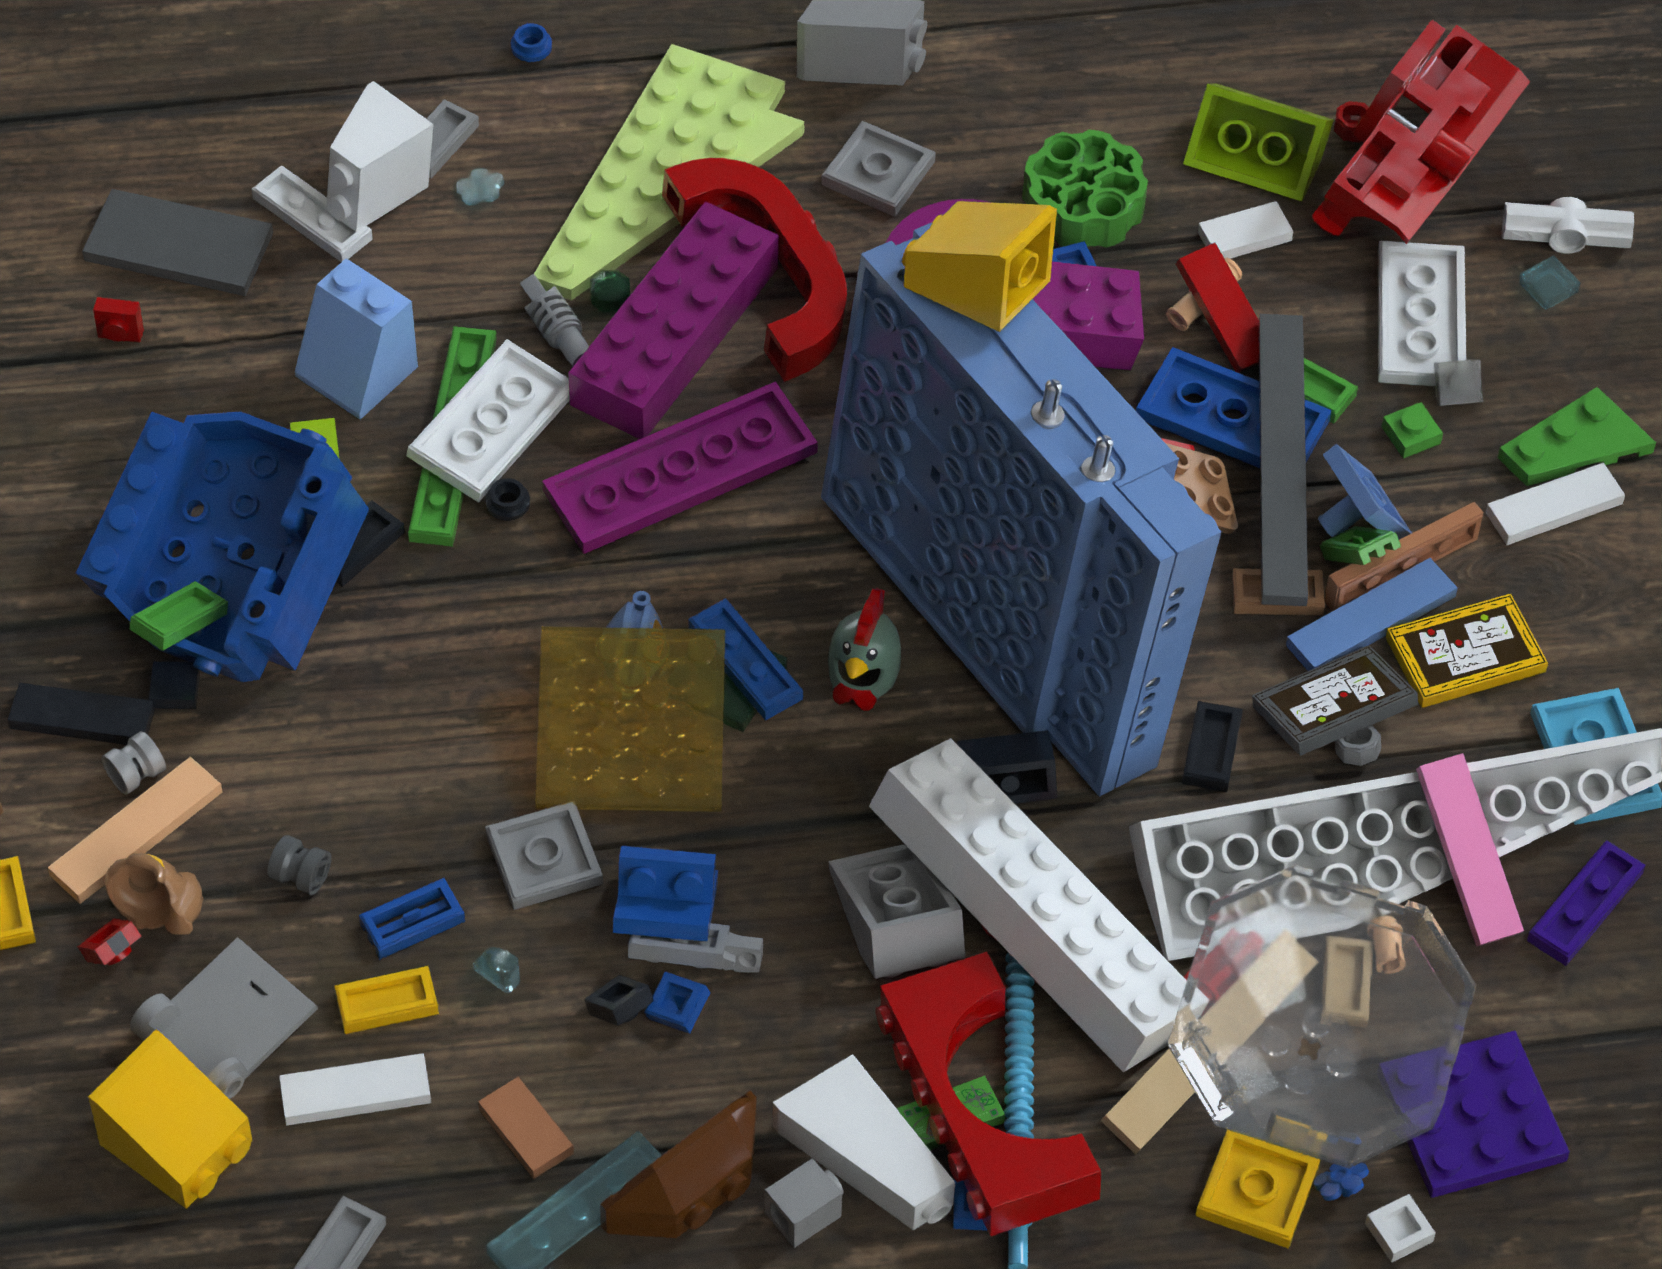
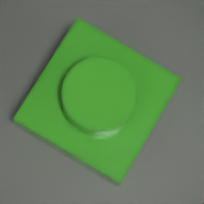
M1422 402L1383 417L1382 429L1403 458L1441 444L1443 432Z

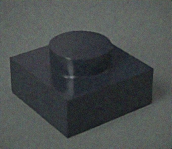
M618 975L584 999L589 1015L617 1026L633 1020L640 1010L654 1001L647 984L622 975Z

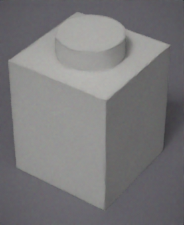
M812 1158L765 1189V1214L795 1248L841 1217L842 1195L844 1191L834 1173L830 1170L823 1171Z

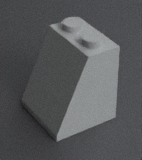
M812 0L797 21V78L804 81L904 85L912 72L917 73L920 70L926 56V50L922 48V40L927 29V21L923 20L924 2L921 0Z

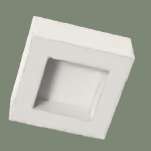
M1409 1194L1367 1214L1365 1224L1391 1263L1434 1241L1435 1231Z

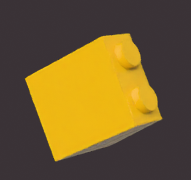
M957 201L944 215H938L930 228L918 240H912L906 247L902 257V264L905 266L904 287L1000 332L1050 282L1057 208L1050 205Z
M156 1029L88 1096L99 1144L185 1209L198 1197L203 1198L208 1195L216 1185L218 1176L231 1163L236 1164L241 1161L251 1146L252 1135L248 1117L173 1043Z

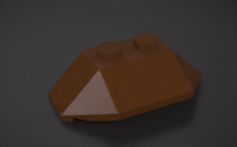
M748 1091L629 1180L622 1189L601 1202V1228L607 1234L678 1238L689 1228L696 1230L704 1225L711 1217L713 1210L726 1200L734 1201L738 1199L748 1189L752 1179L757 1097L752 1091Z

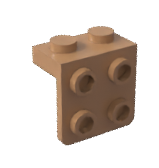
M1165 443L1179 458L1174 480L1181 483L1187 490L1190 498L1201 510L1215 520L1218 528L1222 531L1221 533H1233L1238 528V522L1222 460L1215 456Z

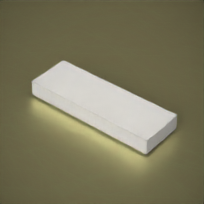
M282 165L252 188L254 200L340 262L346 258L349 259L373 240L372 229L364 226L355 232L342 221L335 219L326 210L327 197Z
M1601 463L1488 503L1486 514L1505 544L1509 545L1622 505L1625 494L1606 465Z
M424 1053L279 1075L286 1126L431 1103Z

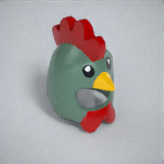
M873 588L863 610L850 614L841 620L831 638L828 652V669L830 681L833 685V699L839 705L848 703L853 699L859 708L863 711H869L874 707L878 698L893 687L901 666L900 637L891 619L883 613L885 590ZM841 660L845 664L848 676L851 679L857 678L872 669L879 668L881 672L877 682L871 686H855L842 679L838 671V661Z

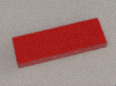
M1212 243L1179 258L1175 264L1235 372L1242 373L1259 365V319L1217 244Z

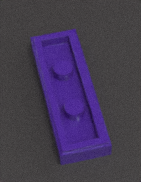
M1606 840L1531 929L1527 941L1567 966L1641 877L1645 864Z

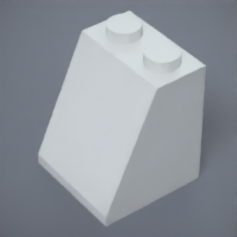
M374 81L369 83L330 147L326 210L335 219L342 221L357 232L362 227L369 225L428 188L433 123Z

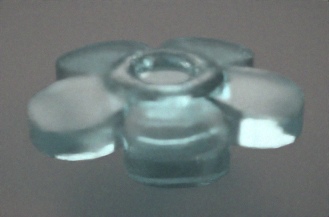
M478 168L471 172L472 180L462 178L456 184L457 192L462 195L463 203L476 205L481 201V198L487 203L496 200L500 196L498 189L504 185V178L501 173L496 172L489 175L487 169Z

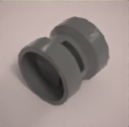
M285 835L279 840L272 852L267 875L269 878L280 883H286L291 880L292 883L296 884L299 891L314 895L326 880L331 865V853L319 847L304 848L301 840Z

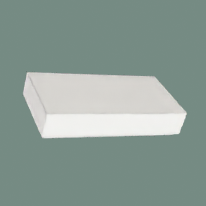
M1277 201L1199 223L1198 234L1204 245L1208 246L1216 243L1223 257L1230 259L1290 242L1293 238V230Z

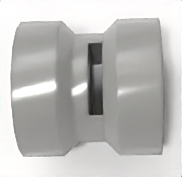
M142 731L129 738L127 746L124 748H113L101 757L108 776L114 785L126 795L140 786V781L145 777L154 778L166 770V763L158 747Z

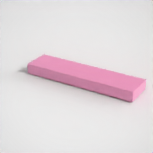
M1464 754L1419 766L1416 771L1476 947L1524 932Z

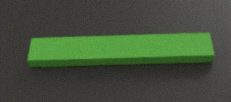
M453 326L433 419L494 354L497 341L496 331ZM422 467L409 526V542L453 546L464 493Z

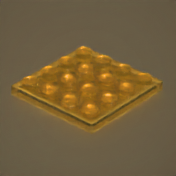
M541 627L536 809H548L573 802L577 809L722 812L725 629Z

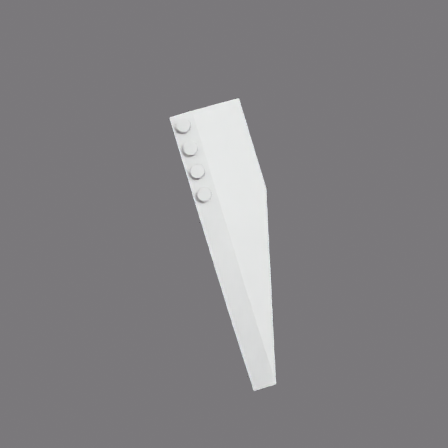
M1662 728L1467 763L1498 856L1501 857L1538 838L1555 832L1583 817L1662 782ZM1417 772L1146 820L1129 826L1137 872L1164 957L1167 961L1205 955L1231 927L1238 934H1246L1248 931L1255 932L1261 938L1262 944L1272 942L1283 929L1294 938L1349 928L1377 912L1388 910L1401 902L1453 879Z

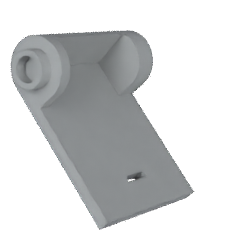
M237 937L172 1000L164 994H156L147 999L133 1015L130 1029L143 1041L155 1029L161 1032L212 1083L231 1099L240 1091L244 1080L318 1008L316 1004Z

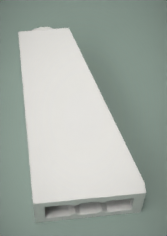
M853 1054L773 1102V1127L781 1136L912 1230L926 1222L929 1224L938 1222L951 1210L954 1203L955 1181Z

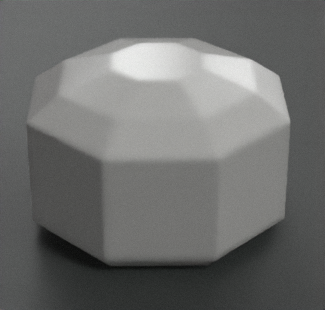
M1371 725L1335 741L1336 754L1346 764L1362 766L1375 761L1381 751V734Z

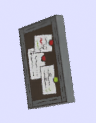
M1368 645L1252 695L1253 708L1301 756L1417 706L1418 694Z

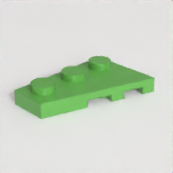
M1596 387L1501 446L1498 459L1526 486L1573 474L1577 468L1600 462V464L1604 463L1605 465L1617 463L1618 457L1636 452L1639 457L1652 454L1656 442L1607 395Z

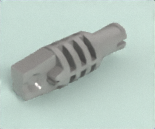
M532 274L520 282V285L532 301L524 308L547 343L553 348L560 349L573 367L589 347L581 335L582 324L559 290L554 286L546 292L537 277Z

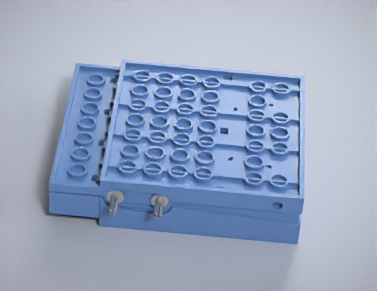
M931 222L915 229L913 238L895 245L891 240L861 254L821 498L1023 733L1048 730L1052 743L1100 797L1113 790L1114 787L1117 788L1158 766L1222 531L1218 528L1215 520L1210 515L1205 514L1190 498L1185 487L1174 480L1179 461L1177 455L1033 299L998 332L904 287L905 266L902 264L904 251L912 240H918L930 228Z

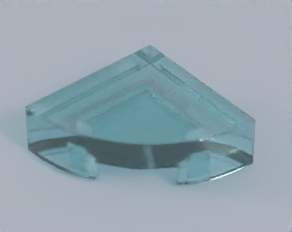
M490 947L474 962V970L505 993L508 992L510 994L520 983L519 960L516 956L503 949Z

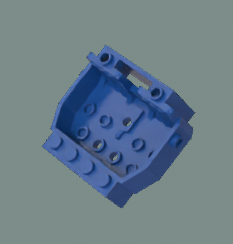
M151 412L76 574L96 595L109 599L129 621L131 616L192 582L200 583L228 601L227 615L163 651L152 643L150 644L159 651L188 662H194L193 666L215 677L222 674L240 682L260 680L268 661L296 671L369 508L350 483L352 476L333 449L326 443L327 439L312 430L303 428L300 433L243 412L187 415L184 423ZM199 505L204 506L201 515L197 517L191 516L193 508ZM185 546V551L181 556L172 557L173 550L176 547ZM254 548V555L250 559H241L244 550Z

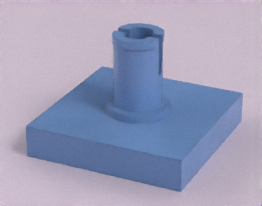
M1337 444L1323 454L1349 494L1318 517L1319 522L1331 537L1344 532L1362 517L1376 529L1396 532L1399 540L1412 533L1370 470Z

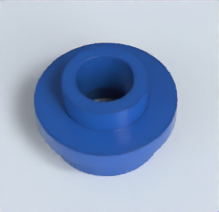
M534 23L524 24L513 35L511 50L514 56L522 61L537 62L550 54L552 40L541 25Z

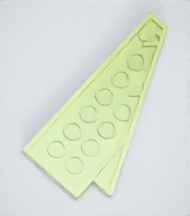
M671 44L536 269L534 275L546 292L555 286L565 299L572 301L680 224L662 197L665 169L687 161L703 158L734 159L760 167L802 137L804 121L774 111L785 93V81Z

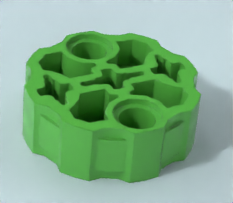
M1090 129L1076 134L1061 132L1045 139L1044 146L1037 153L1029 156L1024 171L1022 199L1026 204L1050 205L1057 208L1054 239L1059 246L1064 247L1085 241L1087 247L1102 246L1108 248L1125 240L1126 233L1133 226L1140 224L1143 218L1148 180L1144 177L1142 171L1143 159L1132 146L1119 143L1106 132Z

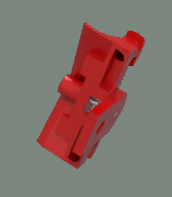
M1431 20L1390 72L1352 133L1364 144L1335 179L1324 196V201L1311 216L1314 223L1321 230L1333 236H1340L1354 217H1368L1382 222L1394 230L1407 244L1453 187L1530 83L1528 78L1519 68L1458 25L1454 27L1422 68L1446 30L1434 20ZM1403 96L1429 113L1419 128L1394 111V108Z

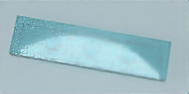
M637 1131L486 1245L487 1254L501 1269L544 1268L601 1224V1202L622 1189L624 1184L662 1155Z

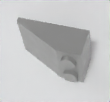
M905 844L829 861V870L860 955L875 979L880 977H896L906 971L928 966L939 967L950 961L965 958L961 907L948 888Z

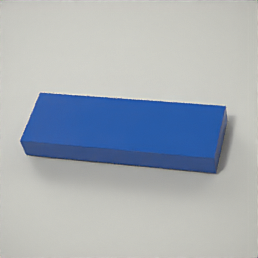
M726 598L688 619L690 631L765 721L803 700V689Z

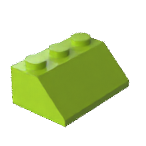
M1207 84L1183 164L1303 201L1322 160L1334 120L1220 84Z

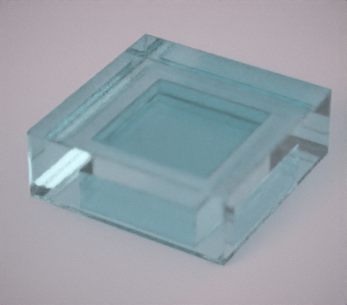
M1554 255L1522 272L1519 279V284L1545 310L1578 293L1581 284Z

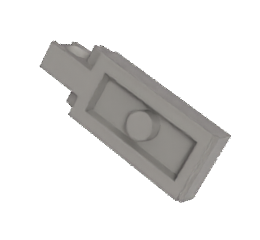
M713 923L710 924L707 942L631 935L628 944V958L646 960L652 963L665 962L689 965L696 968L733 969L735 972H759L763 956V938L739 936L730 932L729 925Z

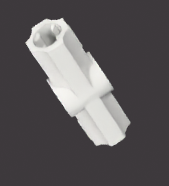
M1573 197L1556 199L1550 206L1505 202L1502 238L1549 242L1553 250L1564 254L1578 252L1585 245L1631 248L1634 213L1632 211L1586 208L1583 201Z

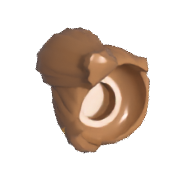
M137 853L131 854L128 858L116 860L108 868L105 878L106 893L122 916L132 921L137 930L146 928L152 930L165 926L174 935H187L192 932V923L200 916L204 900L202 888L195 874L189 872L177 873L175 867L165 860L150 854Z

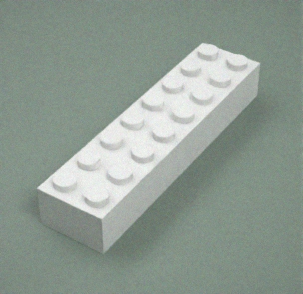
M951 738L887 771L869 807L1123 1072L1177 1041L1188 1030L1206 1000Z

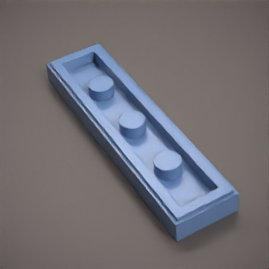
M1428 558L1287 636L1286 646L1302 665L1310 671L1366 647L1385 637L1388 628L1412 622L1456 597L1458 588L1431 558Z

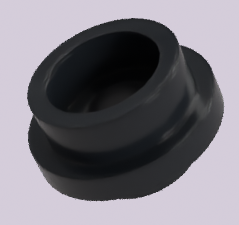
M504 478L496 481L486 495V508L488 512L499 520H516L525 515L530 507L529 492L515 479Z

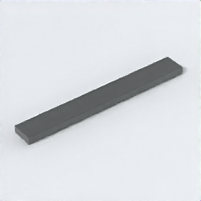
M1260 314L1258 335L1261 604L1307 606L1308 565L1303 316Z

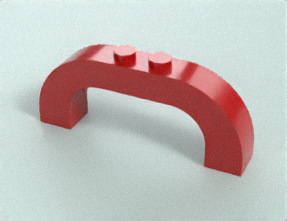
M703 158L687 161L665 169L662 197L681 226L687 225L706 201L779 235L778 260L803 295L806 304L796 313L767 324L764 352L784 382L818 366L832 352L840 337L847 301V283L833 245L828 240L824 241L817 230L812 214L808 210H803L792 192L774 175L743 161L726 158Z

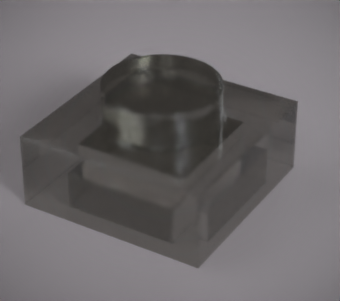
M1480 359L1434 362L1437 406L1483 402Z

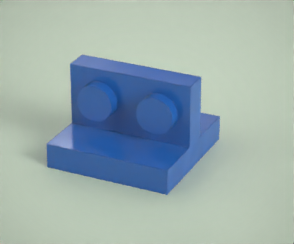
M621 846L618 898L613 917V933L707 942L718 884V870H715L716 854Z

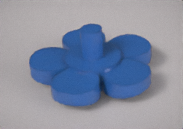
M1346 1160L1339 1161L1329 1167L1330 1172L1319 1174L1313 1183L1315 1189L1320 1191L1324 1200H1335L1341 1194L1343 1197H1349L1364 1187L1362 1179L1369 1174V1170L1363 1162L1350 1165Z

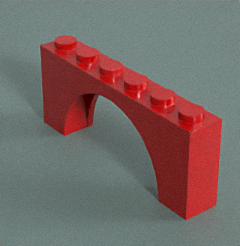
M984 952L881 985V1006L875 1008V1013L882 1033L884 1035L890 1033L895 1042L893 1050L899 1068L902 1071L908 1069L913 1079L911 1080V1087L920 1108L927 1106L930 1112L929 1123L935 1141L938 1145L945 1143L950 1153L948 1154V1163L955 1181H963L968 1190L966 1197L973 1218L976 1221L982 1219L990 1236H994L1100 1200L1101 1169L1082 1133L1057 1139H1033L1005 1133L973 1115L954 1092L947 1073L959 1047L982 1026L1005 1016L1006 987L988 952Z

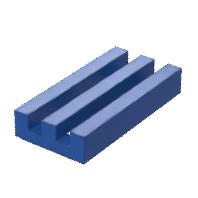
M442 878L360 914L359 922L362 929L366 930L371 945L375 946L379 959H382L465 922V913L445 878ZM442 896L444 898L443 900L434 903L428 907H425L421 910L420 908H417ZM403 914V918L377 929L376 925Z

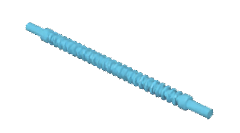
M1008 952L1005 958L1008 963L1005 968V972L1008 975L1005 979V984L1008 986L1005 990V995L1008 998L1005 1002V1007L1008 1010L1005 1014V1019L1008 1022L1005 1025V1031L1008 1034L1005 1037V1043L1008 1046L1005 1049V1055L1008 1059L1004 1065L1007 1069L1004 1075L1007 1081L1004 1086V1090L1007 1093L1004 1098V1103L1007 1105L1004 1114L1008 1119L1004 1122V1127L1007 1130L1006 1133L1034 1139V1135L1031 1132L1034 1127V1122L1031 1120L1034 1115V1110L1031 1107L1034 1103V1098L1031 1095L1034 1091V1086L1031 1083L1034 1079V1074L1031 1071L1034 1067V1062L1031 1059L1034 1056V1050L1031 1047L1034 1044V1038L1031 1035L1034 1032V1026L1031 1022L1034 1020L1032 1012L1034 1008L1032 1000L1034 990L1032 986L1035 980ZM1033 1222L1008 1231V1269H1028V1227Z

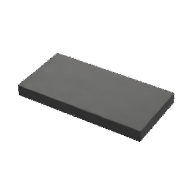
M111 189L82 253L84 261L246 296L272 238L273 226L272 223Z

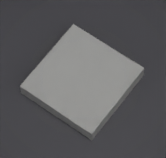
M862 121L822 174V185L895 217L934 164L935 152Z
M574 801L485 826L486 836L513 910L603 884L601 869Z

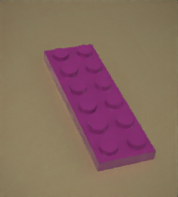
M773 382L542 481L543 492L582 553L585 554L818 453V442L778 384Z

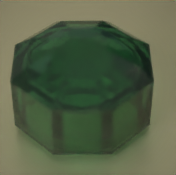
M601 270L590 279L591 304L602 312L618 311L630 296V278L619 270Z

